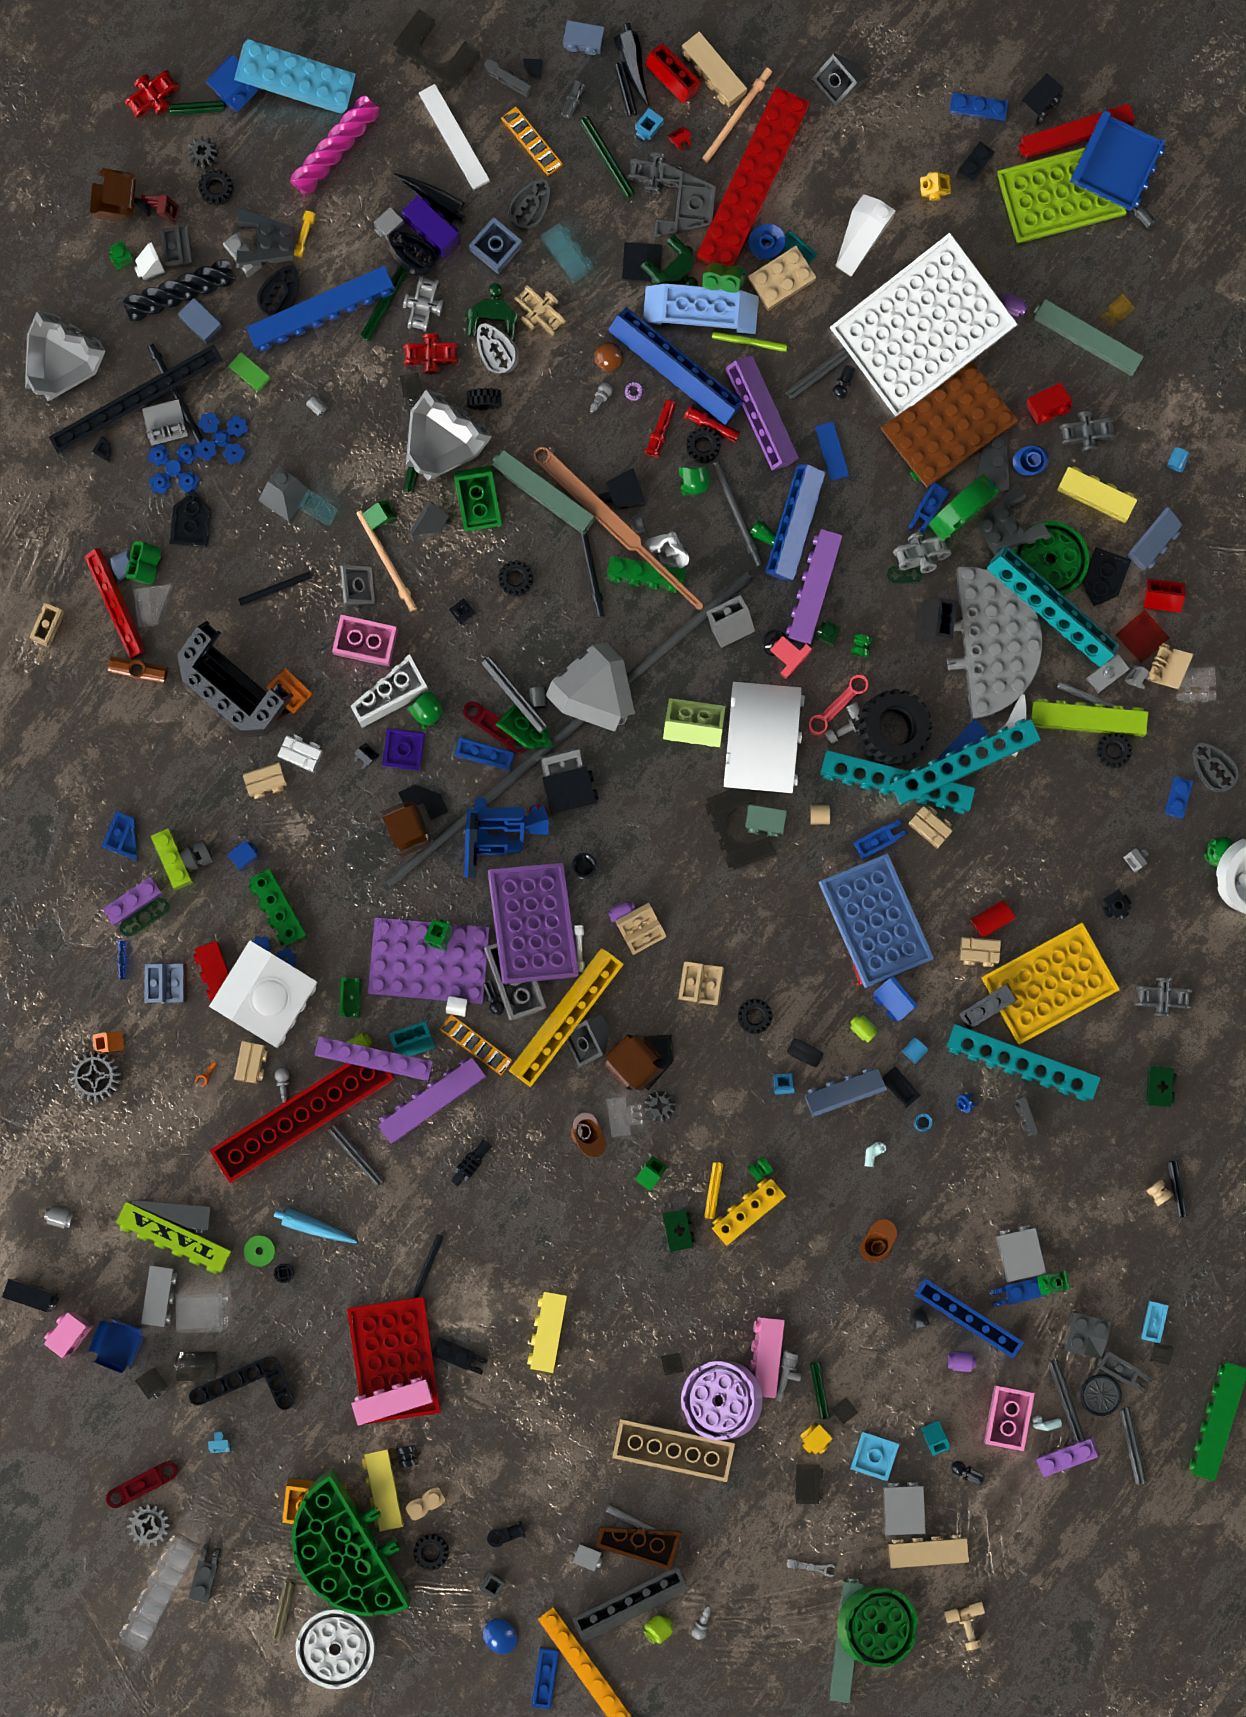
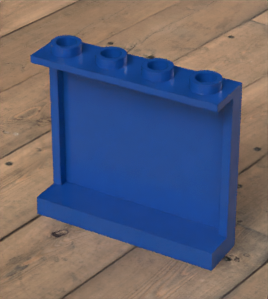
M1104 110L1069 182L1131 211L1134 207H1138L1142 199L1139 195L1142 190H1146L1150 182L1147 179L1149 174H1153L1156 170L1158 163L1155 161L1158 156L1163 155L1166 148L1163 144L1166 139L1159 140L1111 117V113Z

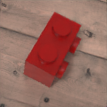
M1061 382L1027 398V408L1037 425L1047 423L1059 414H1066L1072 405V399Z

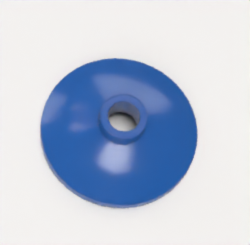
M774 224L757 226L751 232L748 239L751 253L763 260L773 259L780 255L786 244L784 232ZM770 242L771 245L765 246V243Z

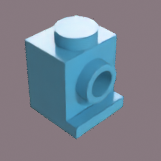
M648 108L635 125L636 135L643 140L646 138L651 140L660 127L663 126L664 119ZM650 125L652 129L647 130L645 126Z

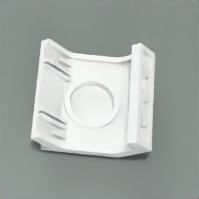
M249 941L209 1007L278 1048L284 1043L289 1029L295 1025L299 1013L305 1009L307 1000L316 991L318 982L252 941Z

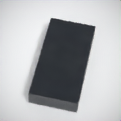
M896 1066L882 1077L885 1085L905 1108L921 1096Z

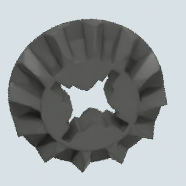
M655 1091L645 1101V1112L654 1121H666L674 1114L675 1101L667 1092ZM657 1098L660 1099L662 1104H668V1106L663 1108L662 1115L658 1109L651 1108L657 1105Z

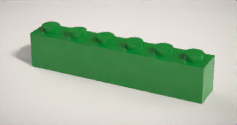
M1223 1362V1365L1220 1364L1218 1367L1217 1376H1219L1217 1384L1214 1383L1211 1394L1213 1399L1212 1402L1207 1404L1205 1413H1208L1206 1421L1203 1420L1200 1427L1202 1435L1200 1440L1197 1439L1194 1447L1196 1455L1195 1458H1191L1188 1467L1191 1470L1190 1474L1214 1482L1246 1381V1368L1228 1362Z

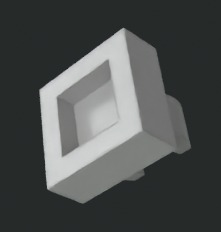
M1134 665L1124 681L1129 685L1145 689L1142 682L1144 679L1149 680V671L1144 667Z
M1135 848L1123 858L1135 873L1147 864L1144 858L1149 853L1146 849L1139 852Z

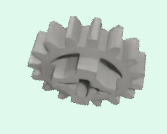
M147 1504L146 1509L140 1506V1512L134 1510L133 1514L135 1517L128 1518L132 1521V1524L127 1525V1528H132L129 1535L135 1536L133 1542L140 1540L139 1546L146 1543L147 1547H150L151 1542L157 1546L158 1539L163 1542L165 1538L162 1535L169 1534L165 1530L170 1526L169 1523L165 1522L169 1516L163 1517L162 1514L165 1510L157 1511V1505L153 1509H151L150 1504ZM149 1513L147 1518H139L140 1515ZM157 1516L161 1521V1526L157 1523ZM151 1520V1526H153V1528L147 1531V1526L144 1525V1523H147ZM136 1526L140 1528L141 1535L137 1532ZM151 1533H158L155 1538L148 1539Z

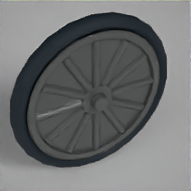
M1095 1375L1083 1384L1081 1401L1085 1409L1093 1415H1109L1120 1405L1122 1398L1121 1389L1113 1378L1107 1375Z

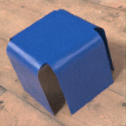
M109 1317L112 1319L111 1323L107 1321L99 1322L88 1352L98 1354L96 1360L92 1362L121 1373L125 1371L127 1366H129V1369L133 1368L145 1337L140 1335L141 1328L114 1317Z

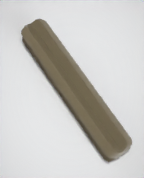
M285 1581L272 1633V1637L275 1639L283 1638L295 1586L290 1581Z

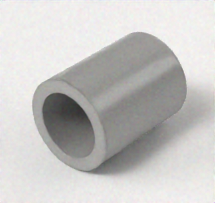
M316 395L311 397L306 403L318 416H321L328 408Z

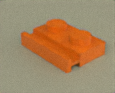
M286 668L266 686L268 690L274 689L280 683L284 690L294 695L286 706L293 714L313 695Z

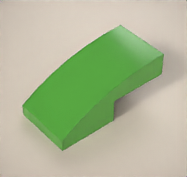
M241 352L228 365L233 372L239 375L257 392L271 379Z

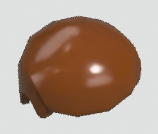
M604 342L595 349L594 362L602 370L613 371L619 368L623 362V352L615 343Z

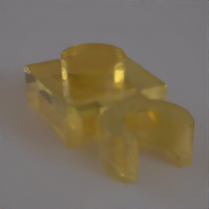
M1122 294L1108 306L1111 312L1103 313L1100 320L1102 321L1108 317L1111 322L1107 324V328H1110L1116 318L1121 322L1135 307Z

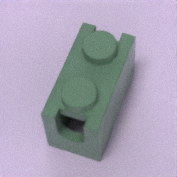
M749 805L745 829L750 834L759 835L760 832H765L769 837L778 838L779 835H783L787 811Z

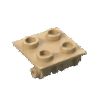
M1162 643V646H1159L1157 657H1154L1155 662H1152L1148 679L1150 682L1179 690L1194 654L1170 648L1169 645Z

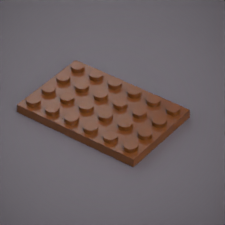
M971 362L926 397L883 425L881 430L925 487L928 488L1017 424L1018 419L973 362Z

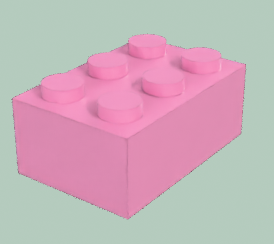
M340 615L332 652L337 656L390 667L398 629L396 626Z
M76 1311L63 1313L56 1321L58 1326L53 1330L50 1329L44 1337L46 1339L44 1345L61 1358L71 1357L94 1325Z
M994 1385L984 1443L1024 1451L1035 1393Z

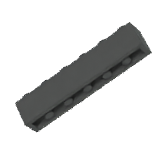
M676 1567L572 1618L580 1637L586 1642L689 1591V1588L681 1571Z

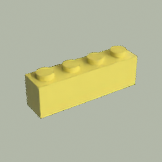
M1077 467L1067 468L1057 491L1119 521L1127 522L1137 502L1133 494L1127 491L1123 493L1117 490V487L1113 484H1104L1094 475L1087 476Z
M544 1292L543 1295H539L538 1306L541 1307L540 1315L536 1314L534 1326H538L537 1333H533L531 1340L534 1350L533 1353H529L527 1364L531 1365L530 1369L554 1373L567 1295Z
M389 1449L364 1454L365 1458L362 1459L364 1470H368L369 1475L366 1478L367 1488L372 1490L373 1497H370L371 1508L377 1506V1511L380 1510L381 1517L374 1520L375 1527H379L380 1532L403 1527L404 1523Z

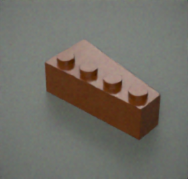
M601 1526L595 1547L670 1570L682 1531Z

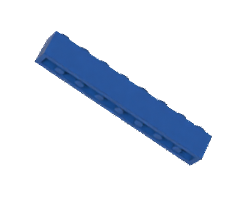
M384 265L246 328L256 350L263 352L269 350L272 347L271 345L275 343L282 344L288 341L289 337L293 335L300 336L306 333V330L311 327L318 328L329 319L333 321L340 318L341 314L345 312L352 313L363 304L370 305L381 296L382 298L388 297L396 289Z
M627 307L616 316L608 329L616 338L627 345L629 349L637 353L644 361L648 362L660 374H663L675 386L679 387L724 425L736 415L744 403Z

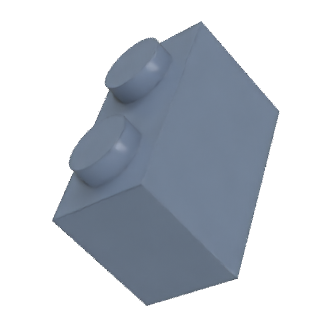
M567 20L563 48L571 52H577V50L585 51L589 55L600 54L604 27Z
M193 298L178 313V316L207 344L222 329L221 319L215 313L211 315L207 311L208 307L201 300L197 302Z

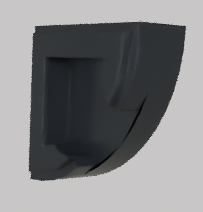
M523 58L526 71L533 78L541 80L542 59Z
M102 436L92 453L109 463L112 455L111 446Z

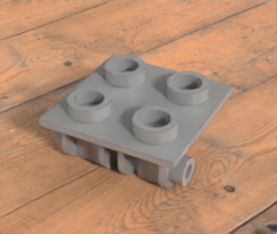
M179 399L142 409L148 431L147 436L150 439L151 446L188 437Z

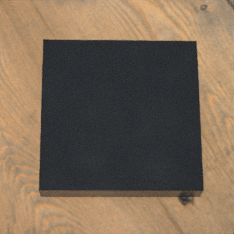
M625 242L622 281L652 283V278L640 267L647 259H650L661 270L662 245Z

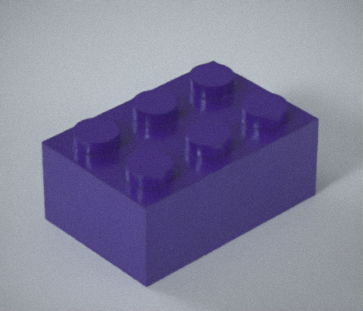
M417 195L402 210L403 220L445 259L460 244L459 230L452 223L448 224L440 211H434L430 207L431 203L423 197L421 199Z

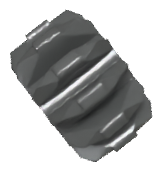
M200 136V141L198 142L194 138V145L188 144L190 150L186 151L187 156H190L189 162H194L195 168L199 167L200 164L202 169H205V164L212 167L211 161L216 162L217 157L215 155L219 154V151L215 149L217 147L216 143H211L210 138L204 141L203 136ZM203 150L206 154L202 156L200 151Z

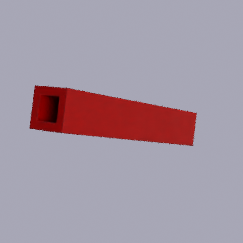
M1129 103L1106 110L1111 113V117L1130 126L1134 125L1135 118ZM1102 112L1022 137L1020 144H1018L1020 154L1024 155L1025 159L1028 160L1089 140Z

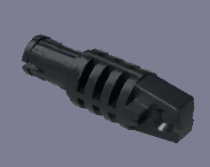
M482 1139L476 1149L468 1153L454 1170L456 1174L451 1182L457 1187L463 1180L467 1182L482 1164L481 1159L492 1146Z

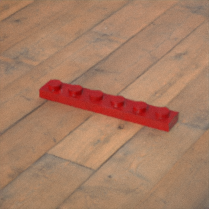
M96 548L84 556L129 659H134L144 653L146 649L101 548Z

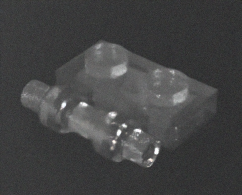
M1215 667L1188 668L1180 687L1184 688V693L1177 694V701H1184L1185 703L1202 701L1203 703L1208 702V700H1216V693H1208V687H1216ZM1191 688H1201V693H1191Z

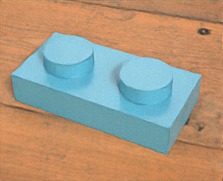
M1152 1301L1148 1302L1140 1339L1155 1343L1161 1342L1169 1305Z

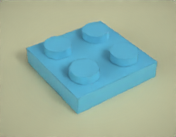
M862 1432L850 1469L888 1481L899 1444Z

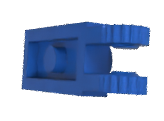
M936 482L933 483L915 511V516L908 528L912 530L918 518H921L925 522L920 527L919 532L924 533L950 490Z
M900 819L890 825H885L853 842L861 859L863 860L907 835V830H903L895 836L890 831L893 828L899 827L903 823Z
M1037 1278L990 1290V1295L1005 1292L1007 1297L1005 1300L993 1302V1307L1047 1296H1041Z

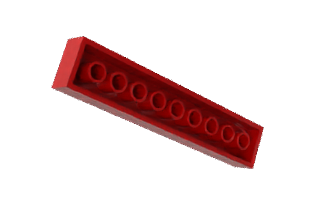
M775 87L696 254L697 261L706 265L712 263H719L726 267L736 265L809 110V101Z
M346 1063L209 1151L228 1182L232 1184L395 1081V1079L389 1072Z

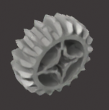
M91 1051V1057H89L85 1052L83 1053L84 1060L78 1056L77 1060L80 1063H72L76 1070H69V1073L74 1074V1077H69L68 1079L69 1081H75V1083L71 1084L70 1087L78 1088L74 1092L75 1095L82 1092L80 1099L83 1100L88 1096L87 1102H91L94 1097V1101L98 1103L99 1096H101L103 1101H106V1093L112 1097L113 1094L110 1090H118L117 1087L113 1086L114 1083H121L120 1080L115 1079V1076H121V1073H115V1070L120 1067L119 1065L112 1066L116 1060L111 1059L108 1061L109 1054L102 1058L103 1053L98 1052L96 1056L94 1051ZM97 1061L103 1062L109 1069V1072H100ZM91 1062L89 1072L80 1075L82 1068ZM95 1071H97L96 1074L101 1075V1077L96 1078V1082H93V1079L86 1078L94 1075ZM110 1078L108 1085L99 1091L101 1081ZM80 1081H89L93 1088V1093L85 1090Z

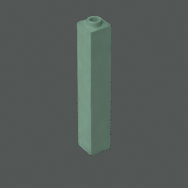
M1046 299L1043 304L1039 302L1034 310V313H1036L1034 320L1130 376H1133L1144 357Z
M503 450L501 454L498 453L493 458L492 466L495 471L581 534L585 535L596 521L591 513Z
M848 1578V1581H843L840 1610L851 1594L863 1588V1583H859L860 1579ZM838 1633L836 1636L829 1700L849 1703L854 1659L842 1648Z

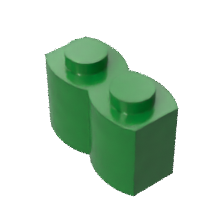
M712 263L707 266L703 273L702 286L710 290L722 289L726 292L735 293L739 292L745 283V269L739 266L726 267L719 263Z
M135 541L132 545L130 561L126 568V578L141 584L152 585L156 578V566L161 558V549L143 541Z

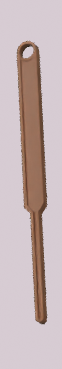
M539 447L535 450V461L628 550L637 551L697 609H704V604L642 546V538L563 462L545 447ZM541 450H546L548 458L543 462L539 461L538 453Z

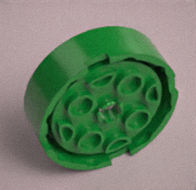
M985 473L982 474L930 521L928 526L943 542L946 541L947 538L955 534L1000 492V489Z
M1043 521L1042 523L1051 537L1048 539H1037L1032 544L1018 545V548L1013 549V552L1063 596H1067L1080 585L1089 567L1088 547L1081 534L1068 526V524L1059 521ZM1036 524L1030 526V527L1027 528L1025 531H1027V530L1030 529L1031 527L1035 526ZM1048 554H1052L1055 556L1056 562L1049 564L1046 562L1045 557Z
M867 1586L855 1591L844 1602L837 1621L838 1638L842 1648L852 1659L871 1667L886 1668L901 1662L911 1652L917 1639L915 1636L918 1618L912 1603L900 1592L882 1586ZM883 1622L885 1625L884 1631L879 1633L877 1632L878 1623Z

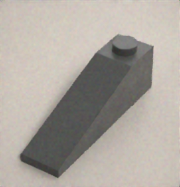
M133 1200V1204L187 1228L194 1229L193 1233L205 1234V1230H210L212 1207Z

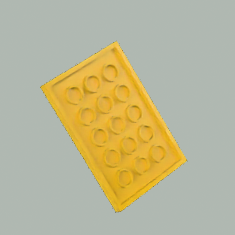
M1083 923L1076 925L981 977L989 994L1008 983L1018 998L1017 1001L999 1011L1018 1045L1120 990Z

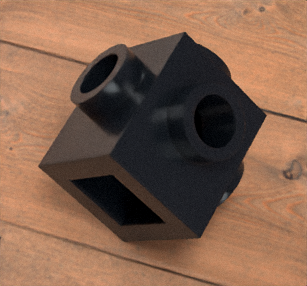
M1119 889L1101 900L1105 907L1103 911L1108 918L1112 917L1113 920L1116 918L1122 920L1129 915L1128 910L1131 909L1130 905L1132 903L1126 894L1123 895ZM1115 904H1118L1120 908L1117 909Z

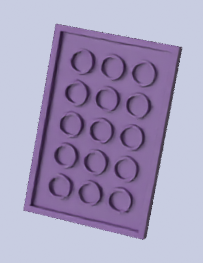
M563 863L489 869L488 879L502 983L512 984L578 977Z
M375 918L368 994L448 1001V996L467 999V1003L483 1004V983H485L487 955L484 948L489 943L490 927L450 924L454 931L445 952L428 946L423 940L431 922Z

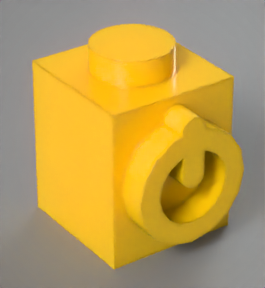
M814 1423L800 1435L804 1442L802 1446L809 1454L813 1451L815 1455L818 1452L822 1454L829 1448L827 1444L832 1440V1437L820 1424L815 1425Z

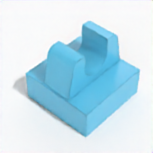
M214 1432V1441H208L209 1451L211 1453L230 1452V1443L228 1440H224L222 1432Z

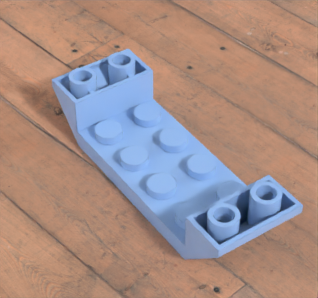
M676 284L646 286L643 321L648 325L661 326L662 323L730 328L737 329V333L756 334L759 296L742 290L730 293L722 289L710 290L699 286Z

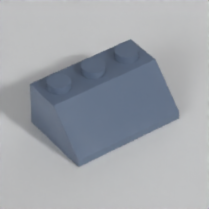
M1167 507L1126 556L1143 571L1147 567L1151 569L1158 561L1155 557L1159 553L1163 555L1169 548L1167 543L1170 539L1175 540L1182 532L1179 530L1182 523L1170 508Z

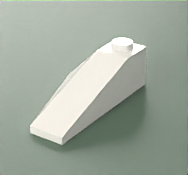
M863 194L852 210L836 267L852 277L893 219L896 210L879 199Z

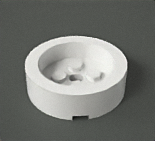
M1241 839L1225 851L1219 861L1216 876L1218 877V892L1224 902L1231 908L1246 914V839Z
M337 1608L322 1610L313 1615L304 1624L296 1641L298 1665L303 1674L311 1682L327 1689L349 1687L366 1674L373 1662L376 1649L374 1634L369 1624L360 1615L350 1614ZM333 1643L341 1647L340 1653L336 1655L330 1652V1646Z

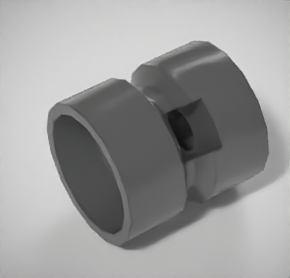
M204 840L194 843L192 848L187 846L179 850L188 873L199 869V865L206 866L213 862ZM195 852H199L201 856L200 859L196 858L194 854Z

